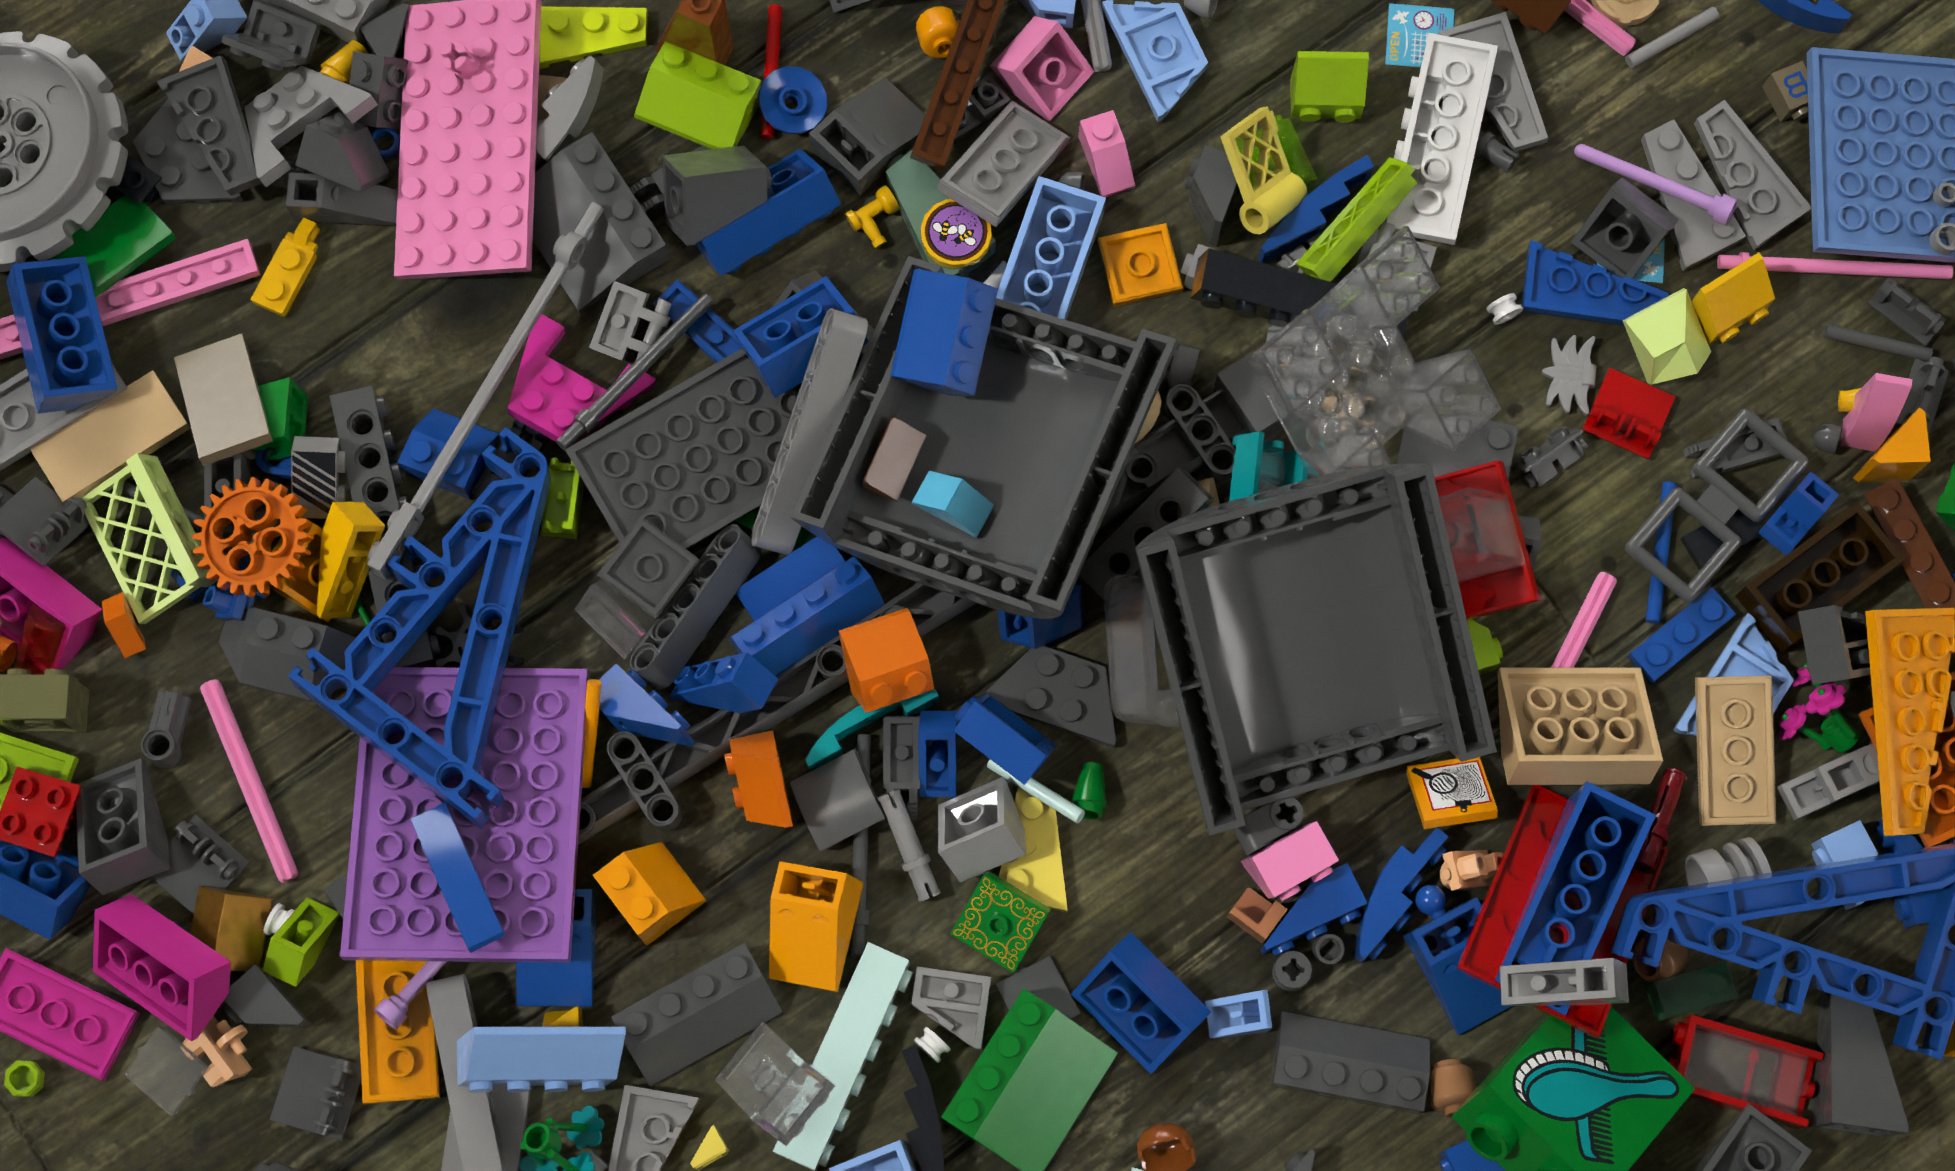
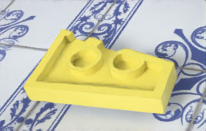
M1018 788L1015 805L1025 829L1026 855L1019 857L1013 862L1002 864L999 877L1050 909L1067 913L1068 908L1056 810L1023 789Z

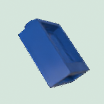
M988 692L979 698L973 696L970 700H967L954 717L959 721L953 730L1023 785L1037 773L1057 746Z

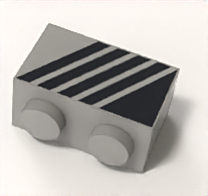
M294 436L291 450L292 493L299 497L296 505H302L308 510L300 518L327 519L332 502H345L346 485L339 484V473H345L346 451H339V438Z

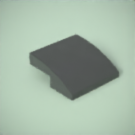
M856 749L790 782L800 811L819 851L886 818L870 784L872 779Z

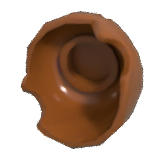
M1172 1123L1155 1124L1145 1129L1137 1141L1138 1159L1141 1160L1144 1171H1188L1195 1165L1196 1157L1193 1139L1186 1129L1181 1128L1179 1125Z

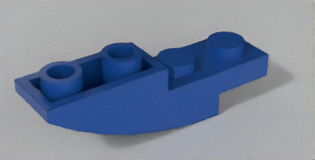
M1438 827L1431 832L1414 854L1401 845L1374 883L1367 898L1368 904L1363 909L1356 938L1355 959L1360 963L1367 956L1374 960L1388 944L1382 939L1388 931L1393 928L1398 932L1411 917V914L1406 910L1413 902L1401 892L1404 890L1410 894L1423 879L1418 873L1427 862L1433 867L1447 849L1442 844L1448 836Z

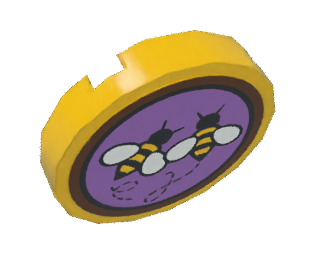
M945 199L933 205L924 216L921 225V240L928 257L940 266L950 269H961L968 265L972 266L978 263L988 252L992 240L991 224L954 200Z

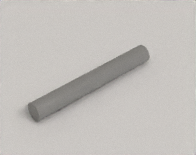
M1711 7L1625 56L1627 65L1630 68H1634L1720 18L1719 12L1715 7Z

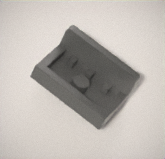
M353 51L349 85L370 93L378 104L358 119L357 123L379 128L400 129L402 86L407 79V59Z

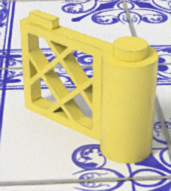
M1268 106L1258 108L1220 136L1244 201L1239 211L1240 221L1253 234L1265 233L1287 216L1307 196V187L1304 181L1290 171L1277 134L1279 128L1274 113L1269 111ZM1258 121L1263 130L1262 139L1256 137ZM1238 136L1244 139L1242 154L1239 152L1235 138ZM1254 146L1260 149L1258 163L1252 160ZM1270 155L1276 167L1274 172L1267 169ZM1250 169L1256 172L1253 188L1249 179Z

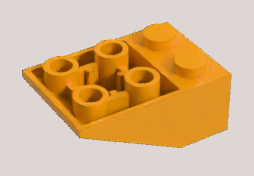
M779 861L770 901L769 979L838 992L864 882L847 873Z

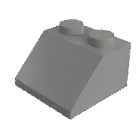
M1004 777L938 805V853L959 882L980 876L987 870L1013 862L1019 857L1026 855L1025 829Z

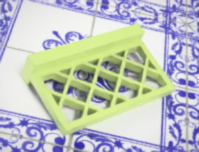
M136 453L126 460L128 466L88 492L81 499L87 505L85 515L138 623L146 624L198 588L209 587L218 580L214 582L208 580L206 575L210 569L203 570L197 565L204 556H198L192 550L200 546L201 543L191 538L195 531L158 457ZM131 476H133L137 484L134 499L121 496L124 482ZM102 496L111 498L106 518L100 517L93 505V502ZM120 500L132 503L127 524L115 521ZM141 506L149 508L152 514L149 530L136 527ZM114 525L126 528L121 549L114 547L111 541ZM135 531L147 534L143 555L131 552ZM157 537L164 539L168 546L164 561L152 558ZM129 556L141 559L137 580L129 578L126 572ZM151 562L163 565L158 586L146 583ZM172 568L180 570L186 582L185 585L176 591L167 589ZM144 587L157 591L154 605L148 610H145L141 602Z

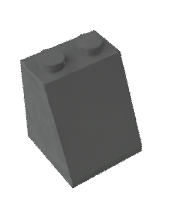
M744 145L662 155L665 223L686 246L696 244L768 201L767 189L771 188L772 183L770 170Z

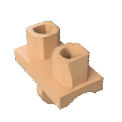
M1487 850L1451 851L1444 853L1443 859L1445 862L1440 869L1442 884L1451 891L1489 888L1503 853L1494 852L1488 854Z
M213 1016L197 1039L190 1041L186 1038L181 1044L186 1054L192 1059L201 1058L206 1053L212 1061V1064L203 1071V1077L211 1087H217L230 1080L246 1076L252 1070L242 1055L247 1051V1048L241 1042V1039L248 1032L244 1025H239L232 1029L226 1020L218 1023Z

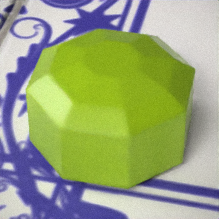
M17 1060L5 1070L4 1086L13 1096L33 1097L44 1086L45 1072L34 1061Z

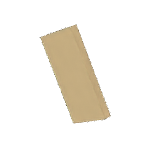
M153 370L128 385V389L30 449L64 504L70 498L83 497L128 466L126 460L136 453L149 455L191 429Z
M1772 676L1695 677L1699 825L1776 824Z

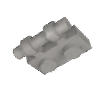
M614 281L589 348L621 361H625L630 348L638 351L637 360L659 339L663 327L667 328L670 321L668 313L672 303L659 298L655 310H649L645 306L650 294ZM641 318L650 321L643 341L633 338Z

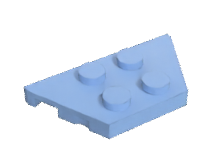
M1113 0L1103 1V12L1157 122L1164 119L1207 69L1208 61L1179 3L1162 2L1155 5L1150 2L1135 1L1134 5L1113 4Z
M1747 613L1706 677L1771 675L1774 713L1794 680L1786 667L1777 660L1776 652L1770 642H1765L1754 625L1756 622L1754 617ZM1695 696L1674 727V732L1697 736Z

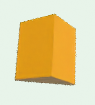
M1919 407L1904 421L1858 471L1853 479L1858 483L1888 482L1895 477H1898L1900 481H1909L1929 464L1931 459L1925 411Z

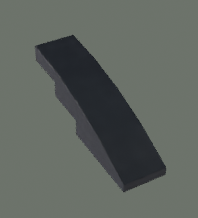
M913 1045L902 1050V1055L917 1086L905 1091L904 1096L919 1128L906 1133V1137L922 1171H944V1154L939 1117L930 1081L917 1047Z

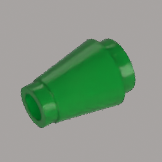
M1087 762L1082 764V770L1071 800L1073 804L1085 810L1083 819H1101L1103 811L1107 809L1104 766L1099 763Z

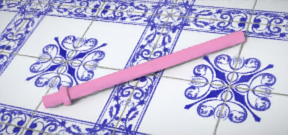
M1740 252L1739 255H1718L1717 268L1733 269L1752 256H1749L1748 252ZM1763 257L1767 271L1952 279L1953 277L1952 265Z

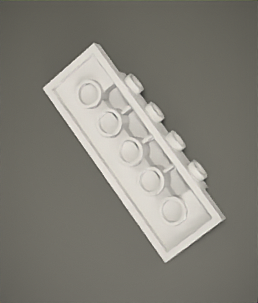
M1433 33L1428 34L1419 77L1412 76L1408 97L1414 98L1412 109L1405 108L1401 129L1407 130L1405 141H1397L1394 159L1408 162L1415 169L1411 176L1418 183L1387 217V222L1395 226L1394 234L1455 245L1496 59L1497 45Z

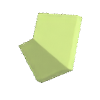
M1685 288L1623 320L1646 381L1650 385L1697 374L1711 354L1707 339L1688 291Z

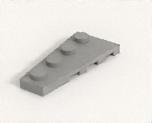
M1506 12L1439 31L1438 35L1498 46L1485 110L1513 152L1547 143L1548 135Z
M1674 119L1643 135L1641 142L1651 172L1709 196H1721ZM1660 191L1662 207L1679 219L1671 229L1670 234L1673 243L1677 245L1682 272L1739 244L1746 238L1734 215H1732L1729 223L1725 226L1713 221V216L1707 214L1708 210Z

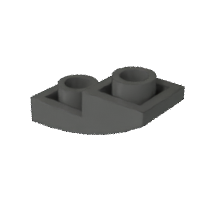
M990 74L975 82L953 145L976 131L1010 103L1011 99Z

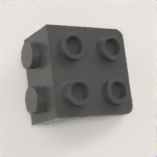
M253 0L244 33L225 34L221 42L231 46L229 51L233 54L246 58L254 55L263 59L261 64L268 68L282 71L283 67L296 69L297 65L310 64L322 24L265 1Z

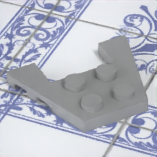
M300 66L293 72L286 74L281 81L267 91L257 95L252 102L245 106L257 177L267 187L292 169L278 149L303 132L306 125L318 121L335 107H338L353 124L378 104L370 93L304 66Z

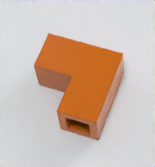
M121 592L101 601L104 623L124 658L145 650V638L134 620L133 611L124 593Z

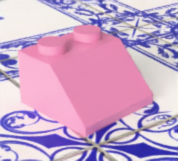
M1037 16L1032 18L990 65L1011 93L1048 121L1052 120L1095 72L1058 21Z
M1315 821L1282 837L1275 843L1245 858L1241 863L1268 899L1279 896L1280 900L1283 901L1301 891L1298 884L1311 877L1315 883L1333 873L1330 866L1338 862L1339 859L1318 822Z

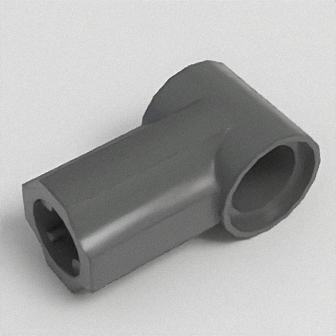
M158 692L149 731L141 741L143 754L157 768H173L180 762L183 756L181 742L192 702L190 697L175 692ZM163 742L170 743L169 749L165 754L161 756L154 755L155 749L159 744Z

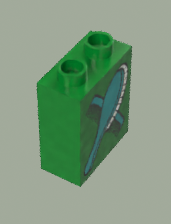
M1610 1007L1600 1037L1598 1038L1578 1031L1571 1025L1544 1013L1451 1117L1466 1131L1467 1140L1473 1150L1483 1158L1497 1162L1505 1171H1628L1695 1088L1612 1007Z

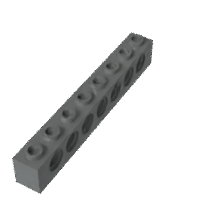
M372 385L330 395L341 451H346L345 469L352 501L364 502L385 525L396 509L400 510L404 502L409 503L406 496L401 497L399 484L404 483V478L399 464L393 463L391 451L396 450V443L392 430H386L383 417L389 416L384 395L378 396ZM365 422L373 423L369 433L364 435L357 434L361 424ZM369 457H381L376 467H364ZM380 489L388 490L385 500L372 502V496L376 491ZM405 550L402 555V566L412 573H417L422 564L416 565L415 559L413 561L407 559L406 555L408 553ZM369 568L368 574L378 613L396 591L409 590V588L392 575H390L388 580H385L375 575ZM429 626L394 667H438L436 665L437 655L442 654L439 636L436 633L432 634ZM388 632L382 635L383 642L386 644L392 642L396 637V633Z

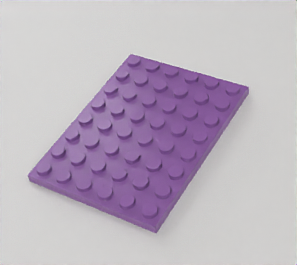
M394 667L372 693L444 746V726L459 668ZM505 668L479 771L481 776L500 789L505 800L497 808L486 799L485 794L478 790H473L470 797L465 800L473 809L478 807L489 816V819L481 829L360 737L340 957L343 960L571 963L585 748V698L587 680H589L588 669ZM400 731L392 733L387 743L397 744L401 742L405 733ZM460 775L449 777L445 782V787H458L463 781V777ZM443 803H446L452 814L460 836L468 849L505 934L504 937L471 953L452 916L411 821V818Z

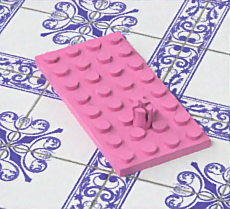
M463 0L410 5L405 23L404 59L408 60V64L406 67L407 79L402 86L394 277L399 280L532 271L542 0Z

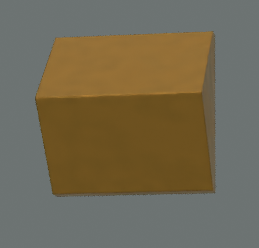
M200 885L190 934L231 961L232 971L247 972L254 965L261 967L267 934L264 933V926L272 911L274 898Z

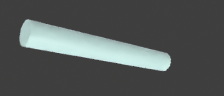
M991 759L988 761L987 768L1072 821L1079 823L1083 819L1085 810L1035 779L1031 778L1023 785Z

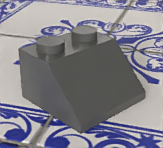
M341 112L306 125L296 166L358 192L388 179L390 172L368 127L357 122L352 124Z
M1205 145L1201 157L1194 155L1185 188L1190 190L1188 203L1210 245L1217 247L1238 190V184L1226 152Z
M1622 177L1609 189L1571 243L1612 274L1622 278L1625 276L1633 278L1679 219Z

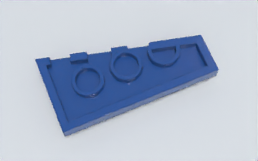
M1531 240L1528 245L1522 298L1523 311L1624 325L1623 320L1669 296L1668 292L1627 276L1622 278L1606 272L1607 269L1595 264L1591 266L1575 260L1570 254L1562 251L1557 253L1542 247L1543 244Z

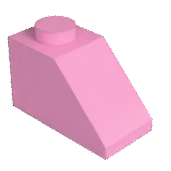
M1111 110L1081 120L1078 137L1100 195L1102 197H1109L1134 189L1135 182L1125 139L1114 111Z

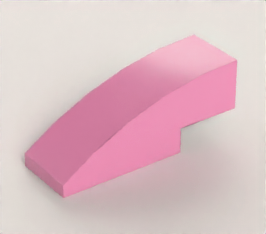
M1875 373L1855 394L1854 407L1843 418L1840 446L1876 452L1896 423L1912 387L1913 379Z

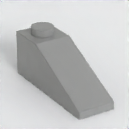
M1615 958L1500 966L1501 1004L1503 1006L1629 1003L1627 964Z

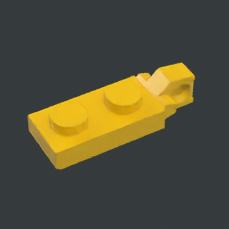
M303 217L295 233L288 232L285 239H282L250 299L253 304L284 318L286 317L317 259L316 251L318 245L314 243L320 231L316 225L317 223Z

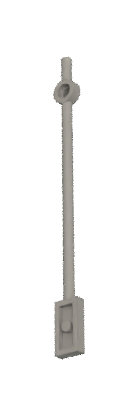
M591 202L574 232L571 231L566 236L561 235L557 239L553 248V254L556 255L555 264L411 503L404 502L400 510L396 509L391 514L387 523L388 530L381 541H376L371 547L367 565L375 575L385 580L389 579L391 573L386 564L387 561L394 554H397L399 557H402L406 548L403 543L409 536L414 537L425 519L421 513L567 270H572L580 261L586 247V239L604 211L597 203Z

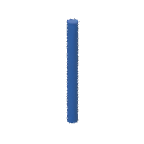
M1669 481L1662 483L1660 503L1672 489L1677 487V483ZM1674 511L1656 531L1653 556L1666 567ZM1652 574L1645 622L1659 624L1665 585Z

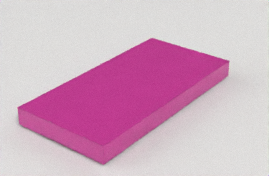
M5 948L0 957V1032L105 1082L141 1013Z

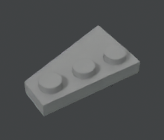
M625 1085L608 1171H661L700 1098Z

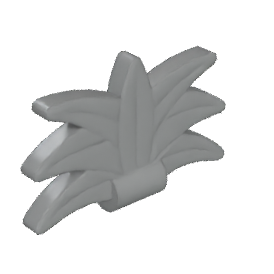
M1573 335L1567 341L1562 351L1559 348L1557 339H1552L1551 357L1554 366L1542 370L1543 376L1553 380L1548 390L1546 407L1549 408L1558 395L1562 409L1566 414H1569L1571 401L1574 396L1580 411L1585 416L1589 415L1587 392L1588 389L1595 387L1597 368L1596 365L1591 364L1590 359L1591 349L1595 342L1594 336L1584 343L1578 354L1576 351V335Z

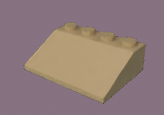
M1641 668L1498 669L1501 756L1507 785H1583L1586 781L1594 785L1651 784L1663 762Z

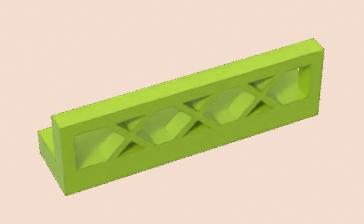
M1389 157L1297 261L1296 265L1308 276L1331 282L1417 185L1418 182L1411 176L1415 169L1408 162Z

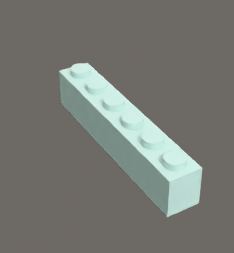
M870 942L867 943L774 1147L773 1152L812 1171H817L819 1165L827 1166L835 1146L829 1144L835 1129L842 1132L851 1112L845 1109L851 1095L858 1097L866 1079V1076L861 1074L867 1060L871 1062L875 1060L882 1041L876 1039L882 1025L890 1026L898 1008L892 1004L898 991L903 993L906 991L913 972L908 970L910 965L908 959Z

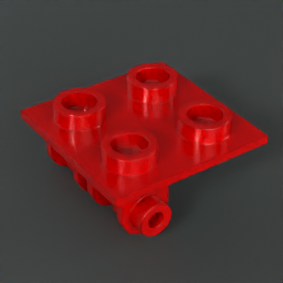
M1609 367L1582 430L1648 460L1654 445H1657L1661 437V429L1676 396Z
M16 767L0 810V840L56 857L58 851L62 850L60 845L65 831L70 828L68 826L69 820H73L72 812L76 801L82 796L79 794L82 786Z

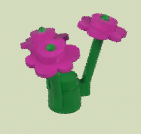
M1807 662L1803 663V666L1797 670L1799 676L1793 681L1792 686L1795 687L1811 680L1807 669ZM1828 682L1824 685L1823 683L1814 684L1816 689L1809 695L1810 701L1806 705H1796L1793 708H1789L1782 715L1779 721V726L1782 729L1779 732L1778 738L1782 741L1787 738L1790 739L1799 730L1816 741L1824 751L1832 746L1837 753L1845 752L1854 746L1860 738L1859 732L1838 708L1845 701L1843 694L1846 692V689L1843 685L1837 686L1834 682ZM1806 711L1810 714L1818 712L1819 715H1825L1830 711L1832 715L1821 724L1822 735L1804 725L1807 717Z

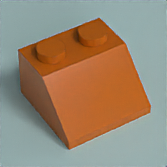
M908 608L838 631L851 693L865 713L935 689L929 658Z
M773 730L730 739L731 753L724 755L729 776L736 775L738 786L732 788L736 809L744 808L746 821L784 828L793 826Z

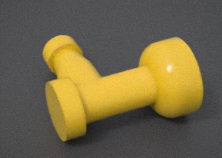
M886 185L877 190V199L855 212L850 210L845 213L852 228L855 231L862 228L872 240V245L875 249L884 245L887 240L881 235L873 217L883 211L887 214H893L900 210L897 200Z

